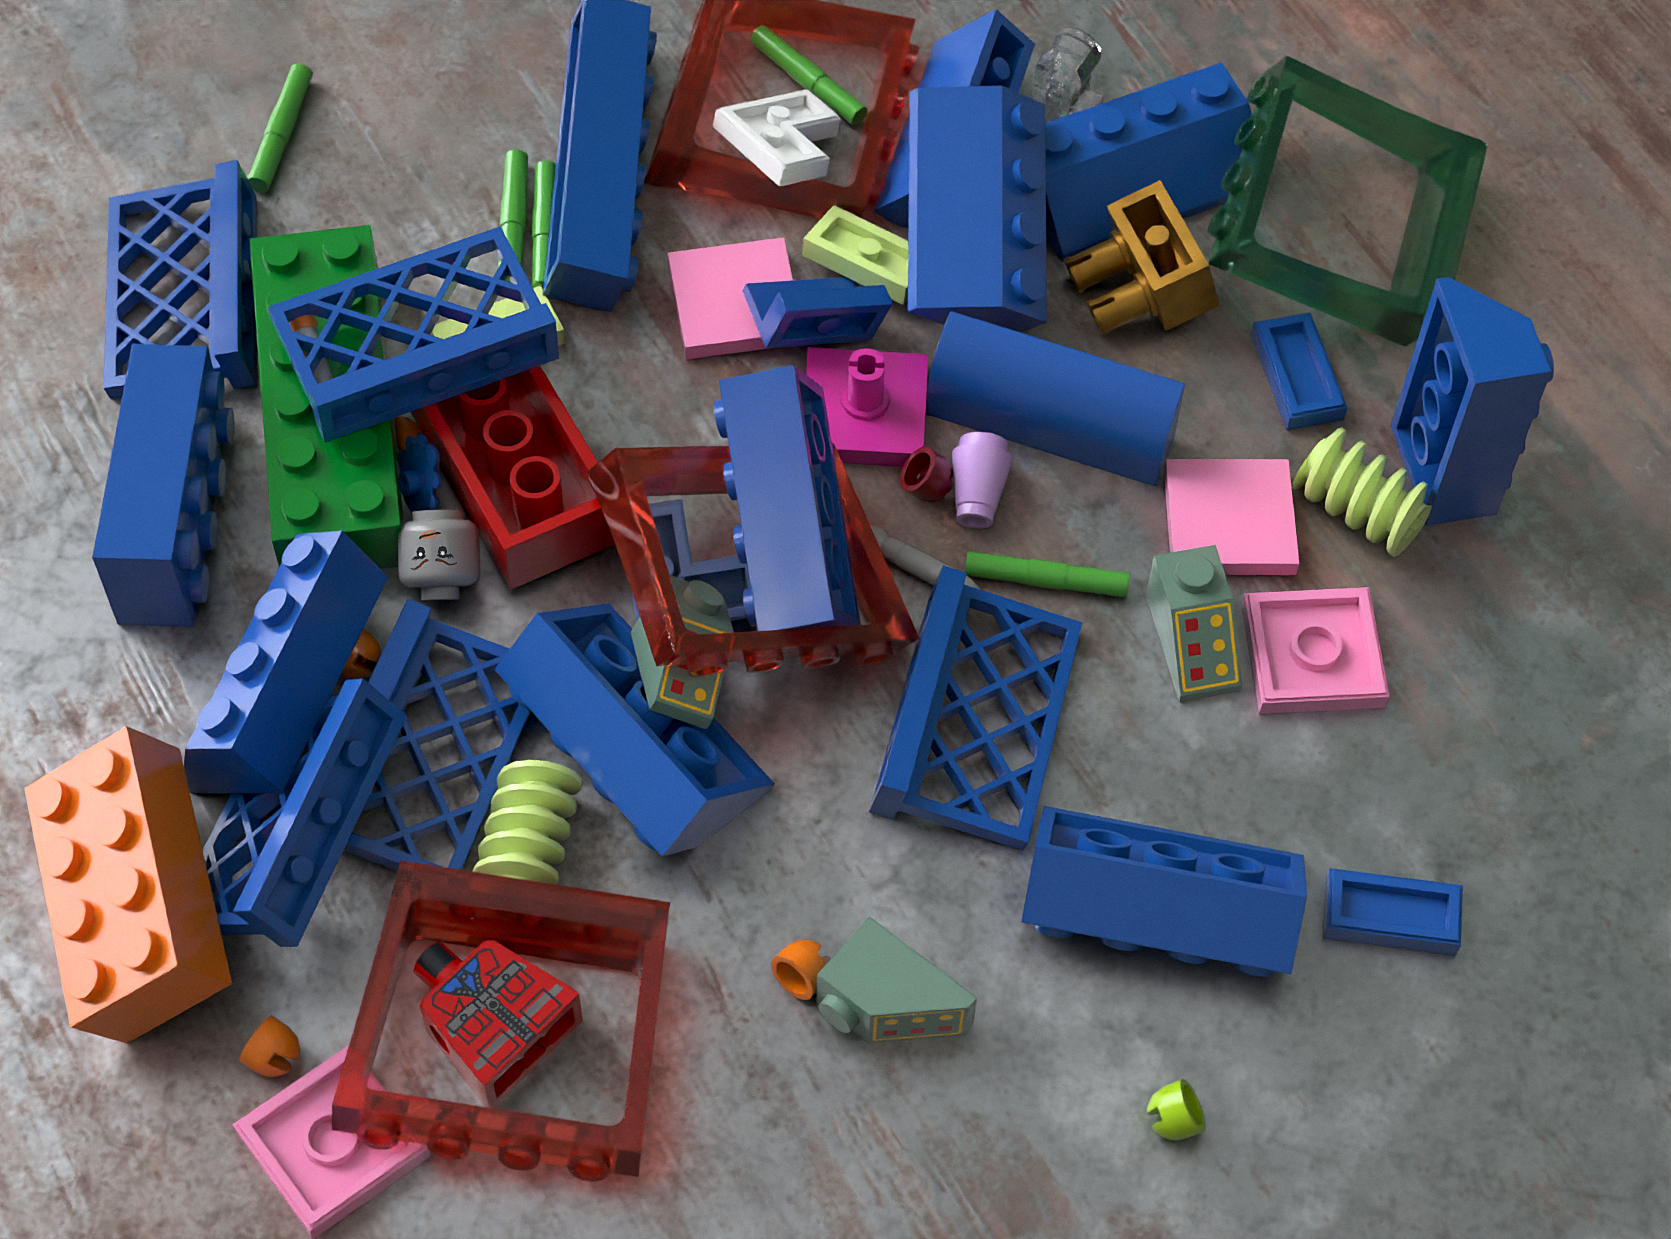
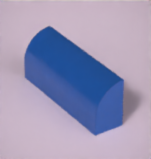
M995 9L935 41L918 88L1004 86L1019 93L1035 43L999 10ZM909 114L873 210L884 219L905 228H909Z
M950 311L931 367L925 414L980 432L996 434L1018 444L1156 487L1174 441L1185 383Z

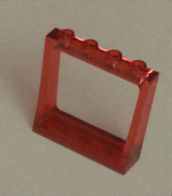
M702 0L691 28L644 183L651 186L736 199L819 219L835 205L861 218L867 205L872 207L876 205L885 184L886 174L876 171L878 161L887 162L896 141L898 131L889 128L888 123L890 118L898 119L908 95L909 88L899 85L901 76L909 77L918 56L919 46L910 43L916 19L819 0ZM765 25L778 35L873 47L881 52L882 58L848 186H838L817 179H811L779 187L751 161L702 148L695 143V130L726 31L754 32L759 26Z
M832 443L855 590L869 619L870 624L702 635L691 633L683 624L647 496L728 494L724 480V464L731 462L729 446L615 448L587 471L589 482L601 506L619 552L656 667L687 665L690 676L702 677L726 670L728 668L727 662L744 661L747 672L759 673L781 667L785 664L784 658L800 657L802 668L804 669L822 668L840 660L839 655L855 654L858 665H872L894 657L893 651H900L919 639L834 443Z
M400 860L375 957L332 1102V1130L357 1134L358 1139L363 1144L375 1149L393 1148L398 1144L399 1140L425 1144L432 1154L446 1160L463 1159L468 1155L469 1151L497 1155L498 1160L504 1166L517 1171L532 1170L538 1166L539 1162L568 1166L569 1172L574 1177L588 1182L604 1180L609 1176V1173L639 1177L670 902ZM417 940H428L477 948L483 941L494 940L519 955L629 971L637 975L640 980V989L623 1119L614 1126H606L368 1088L367 1084L409 945Z

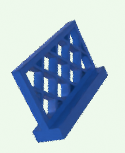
M238 160L215 164V178L109 197L103 386L109 398L121 397L123 394L126 375H122V366L129 360L132 344L155 345L149 339L169 319L183 327V329L167 345L190 346L197 338H200L209 344V354L214 372H222L224 378H228L233 389L257 385V333L250 238H257V196ZM210 200V208L194 224L180 217L192 203ZM147 211L156 214L137 235L126 229V215ZM170 225H173L184 232V234L165 253L150 245ZM198 243H201L210 249V255L192 272L179 262ZM141 253L156 261L136 282L125 276V269ZM171 271L184 281L163 301L150 291ZM199 289L210 297V302L193 319H190L179 312L178 309ZM142 300L155 310L133 330L124 324V316Z
M501 226L268 306L270 319L313 409L316 425L325 443L559 359L556 321L547 303L541 305ZM492 251H496L501 261L494 277L466 269L470 259ZM426 274L445 279L435 298L409 290L408 288L412 280ZM508 276L512 283L506 281ZM458 283L485 291L476 310L448 302ZM368 294L387 299L377 318L349 309L355 299ZM498 296L523 303L526 309L505 318L489 315ZM399 304L427 312L418 331L390 323ZM311 314L328 319L318 339L294 332L289 322L294 321L300 316ZM440 316L468 324L465 332L446 339L430 335ZM341 324L369 332L358 352L331 343ZM381 337L409 345L406 353L386 360L371 356ZM302 351L309 353L307 358H305ZM323 357L350 366L346 374L318 384L313 375Z
M943 565L927 601L869 812L894 820L897 812L900 811L1024 850L1029 841L1082 622L965 585L967 573ZM968 608L993 615L1003 632L979 642L965 621ZM1040 630L1062 637L1060 652L1040 662L1024 636ZM961 640L966 649L957 652L959 641ZM1010 642L1026 669L1002 679L986 653ZM973 659L989 686L964 696L951 676L952 668ZM1055 669L1053 680H1051L1047 672ZM1034 679L1047 699V704L1045 708L1026 716L1010 692V689ZM946 693L951 703L942 707ZM996 696L1013 723L988 734L972 707ZM959 714L975 740L950 752L938 734L936 726L938 722ZM1042 723L1038 736L1033 726ZM1020 733L1034 756L1032 763L1012 772L995 744ZM930 749H932L937 758L927 762ZM982 751L999 778L973 790L957 762ZM941 769L945 770L960 794V797L945 804L918 795L922 778ZM1028 778L1024 791L1019 782ZM1006 789L1020 811L1016 826L992 819L980 800ZM965 807H968L969 811L962 810V809L965 808Z
M407 599L368 683L403 712L407 704L433 695L445 721L413 733L407 718L405 719L400 730L403 737L396 739L388 757L409 749L421 776L388 788L380 772L375 783L378 792L369 795L362 810L364 812L384 804L396 832L376 840L352 832L344 851L454 892L490 809L492 797L498 790V774L504 766L509 764L531 711L522 707L513 697L498 702L486 677L496 673L494 669L509 651V648L430 618V607ZM437 642L461 651L469 668L437 678L429 661V656L435 643ZM478 658L485 660L486 662L480 663ZM423 673L427 683L416 686ZM475 680L487 706L456 717L444 691ZM516 710L509 725L505 714ZM494 719L503 737L501 746L474 756L462 729ZM452 734L463 761L432 772L419 745ZM492 764L488 776L485 779L481 771V768ZM470 772L479 791L477 801L450 811L438 784ZM427 788L439 816L407 828L394 800ZM468 820L461 836L456 824ZM446 828L455 848L448 868L420 858L413 840ZM402 844L405 852L395 849L393 847Z
M363 678L346 680L339 695L329 697L303 749L304 751L309 747V752L298 760L282 793H231L203 849L212 893L217 890L218 894L214 898V904L221 935H265L280 947H298L407 717L403 711ZM281 803L282 808L261 825L260 820ZM246 833V838L230 851L233 843ZM250 861H253V866L233 882L232 877Z

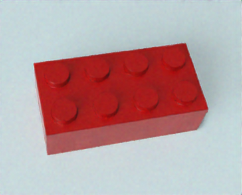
M541 366L410 412L416 424L428 438V443L433 444L440 452L441 460L439 464L469 518L478 527L483 543L510 590L623 541L618 511L621 508L620 498Z

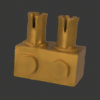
M1161 180L1107 205L1114 229L1110 232L1111 238L1072 257L1064 258L1065 266L1079 293L1124 270L1129 274L1134 273V281L1094 300L1087 301L1091 316L1102 336L1149 312L1152 317L1158 316L1165 331L1220 306L1210 266Z

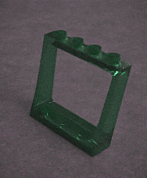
M1286 56L1259 76L1249 90L1247 100L1255 106L1253 115L1241 125L1234 139L1235 145L1241 148L1242 152L1240 159L1230 166L1221 182V188L1228 192L1229 196L1226 204L1217 210L1208 226V233L1216 238L1208 264L1406 347L1418 340L1436 279L1445 277L1456 279L1488 144L1475 137L1446 128L1404 111L1292 57ZM1292 101L1411 163L1418 170L1419 178L1390 291L1356 281L1261 246L1255 240V228Z

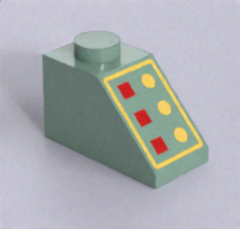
M1216 545L1154 555L1146 598L1178 701L1184 702L1240 692L1242 678L1234 602Z
M667 574L631 630V637L649 710L707 729L714 717L734 631L723 594L703 581L693 580L688 582Z
M871 917L862 924L817 974L816 1002L819 1004L818 1007L821 1014L841 1032L850 1033L853 1030L868 1043L965 1035L974 1023L977 998Z

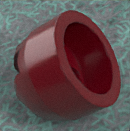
M921 447L914 451L904 463L900 474V485L903 490L918 499L925 501L940 500L951 491V478L954 475L953 466L944 456L933 449Z

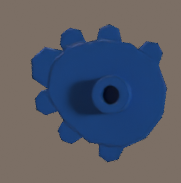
M418 433L416 438L408 435L406 438L407 449L397 453V461L400 467L398 478L400 491L411 514L413 511L436 510L440 505L436 492L443 483V478L437 471L441 460L440 452L433 444L428 443V438L424 434Z

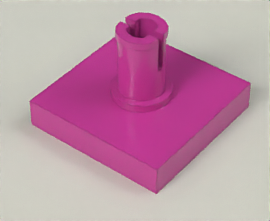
M808 348L806 375L822 386L824 390L835 463L903 467L908 457L914 451L924 447L928 354L880 352L868 348L859 350Z

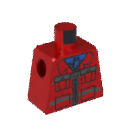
M494 940L483 941L463 961L442 942L434 943L421 954L413 968V973L432 989L419 1005L427 1032L480 1102L489 1111H492L583 1022L579 993Z

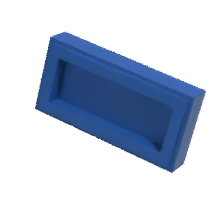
M1311 312L1254 322L1251 337L1286 431L1344 420L1347 405Z
M1329 868L1325 884L1322 938L1457 955L1461 947L1463 885Z

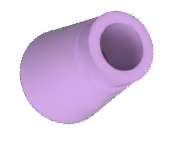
M987 432L967 433L961 436L959 446L952 451L957 510L956 521L962 526L984 529L993 525L994 515L1013 462V457L1008 452L1009 444L1001 436Z

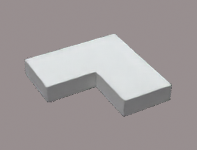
M806 89L716 109L713 127L781 187L826 176L830 158L815 146L812 141L837 136L841 118Z

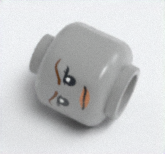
M463 510L413 511V521L401 525V531L398 533L400 581L407 587L421 588V600L460 599L459 587L470 586L480 578L478 527L469 520H463Z

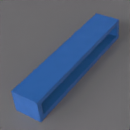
M581 0L570 24L543 296L611 312L621 292H630L634 285L638 270V258L630 256L631 245L635 244L642 223V211L634 209L635 199L641 194L646 175V165L638 163L639 153L641 154L645 148L650 129V121L642 118V112L649 103L654 81L652 75L646 74V65L648 66L651 63L657 43V33L650 31L651 6L629 0Z

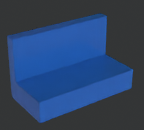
M847 277L746 283L742 290L765 348L871 341L893 304L885 285L855 287L853 280Z

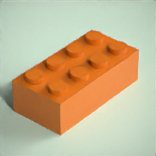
M125 726L25 787L71 1028L127 1044L232 984L180 748Z

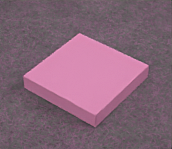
M784 237L667 253L668 268L686 360L769 349L765 348L742 290L746 283L793 280Z
M1166 459L1164 481L1170 553L1216 545L1225 575L1297 574L1299 555L1289 459Z
M1369 587L1244 593L1242 611L1259 714L1386 708L1390 696Z
M351 1044L232 1124L236 1134L312 1239L318 1237L431 1157L427 1145Z

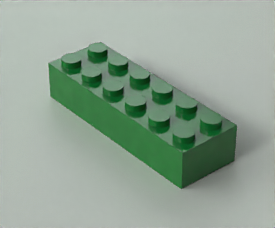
M363 225L250 238L271 538L278 565H281L282 555L296 534L343 531L380 569L399 567L398 533L401 531V525L404 524L402 496L398 482L399 466L394 418L325 443L316 425L313 409L270 319L268 306L378 269L371 226ZM371 294L355 299L349 310L377 318L382 309V298ZM315 316L318 323L317 333L320 335L328 319ZM341 324L331 343L358 352L369 332ZM381 337L371 356L383 360L388 359L385 337ZM327 359L333 378L347 373L349 365Z

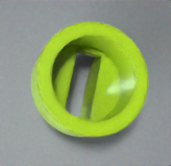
M1181 1079L1163 1086L1152 1095L1147 1106V1114H1160L1162 1120L1154 1124L1152 1128L1162 1138L1175 1141L1186 1139L1205 1131L1206 1124L1201 1104L1187 1080Z

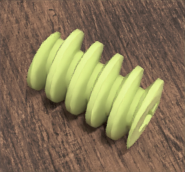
M1340 427L1314 447L1298 470L1292 489H1298L1305 485L1304 495L1312 503L1326 498L1325 510L1331 516H1338L1347 511L1345 523L1349 528L1356 530L1367 524V539L1372 543H1379L1388 537L1386 547L1388 554L1393 557L1398 556L1414 540L1429 517L1432 505L1428 506L1423 503L1428 484L1422 481L1409 492L1405 491L1403 486L1408 472L1402 467L1388 479L1385 478L1382 474L1387 457L1381 454L1368 465L1364 464L1362 459L1367 444L1361 440L1347 452L1341 448L1346 430Z
M540 760L515 761L502 768L497 777L498 790L491 800L492 813L484 826L486 837L478 848L480 861L477 862L472 871V882L481 894L502 906L518 910H540L549 907L553 903L550 896L541 889L553 888L559 881L558 871L550 865L560 864L565 857L564 847L558 842L564 841L570 836L571 827L563 818L571 817L576 813V800L570 795L577 794L583 785L582 777L575 771L560 764Z

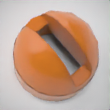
M364 628L341 673V676L350 680L370 677L373 670L365 662L369 659L378 663L381 656L380 644Z
M808 939L796 940L782 949L771 961L772 972L779 984L792 996L801 1000H808L817 992V974L831 960L829 956L821 957L818 954L821 944Z
M270 1015L262 1022L245 1045L239 1062L255 1073L267 1077L283 1076L292 1069L291 1064L284 1057L289 1059L299 1058L301 1049L298 1036L289 1026L273 1015Z

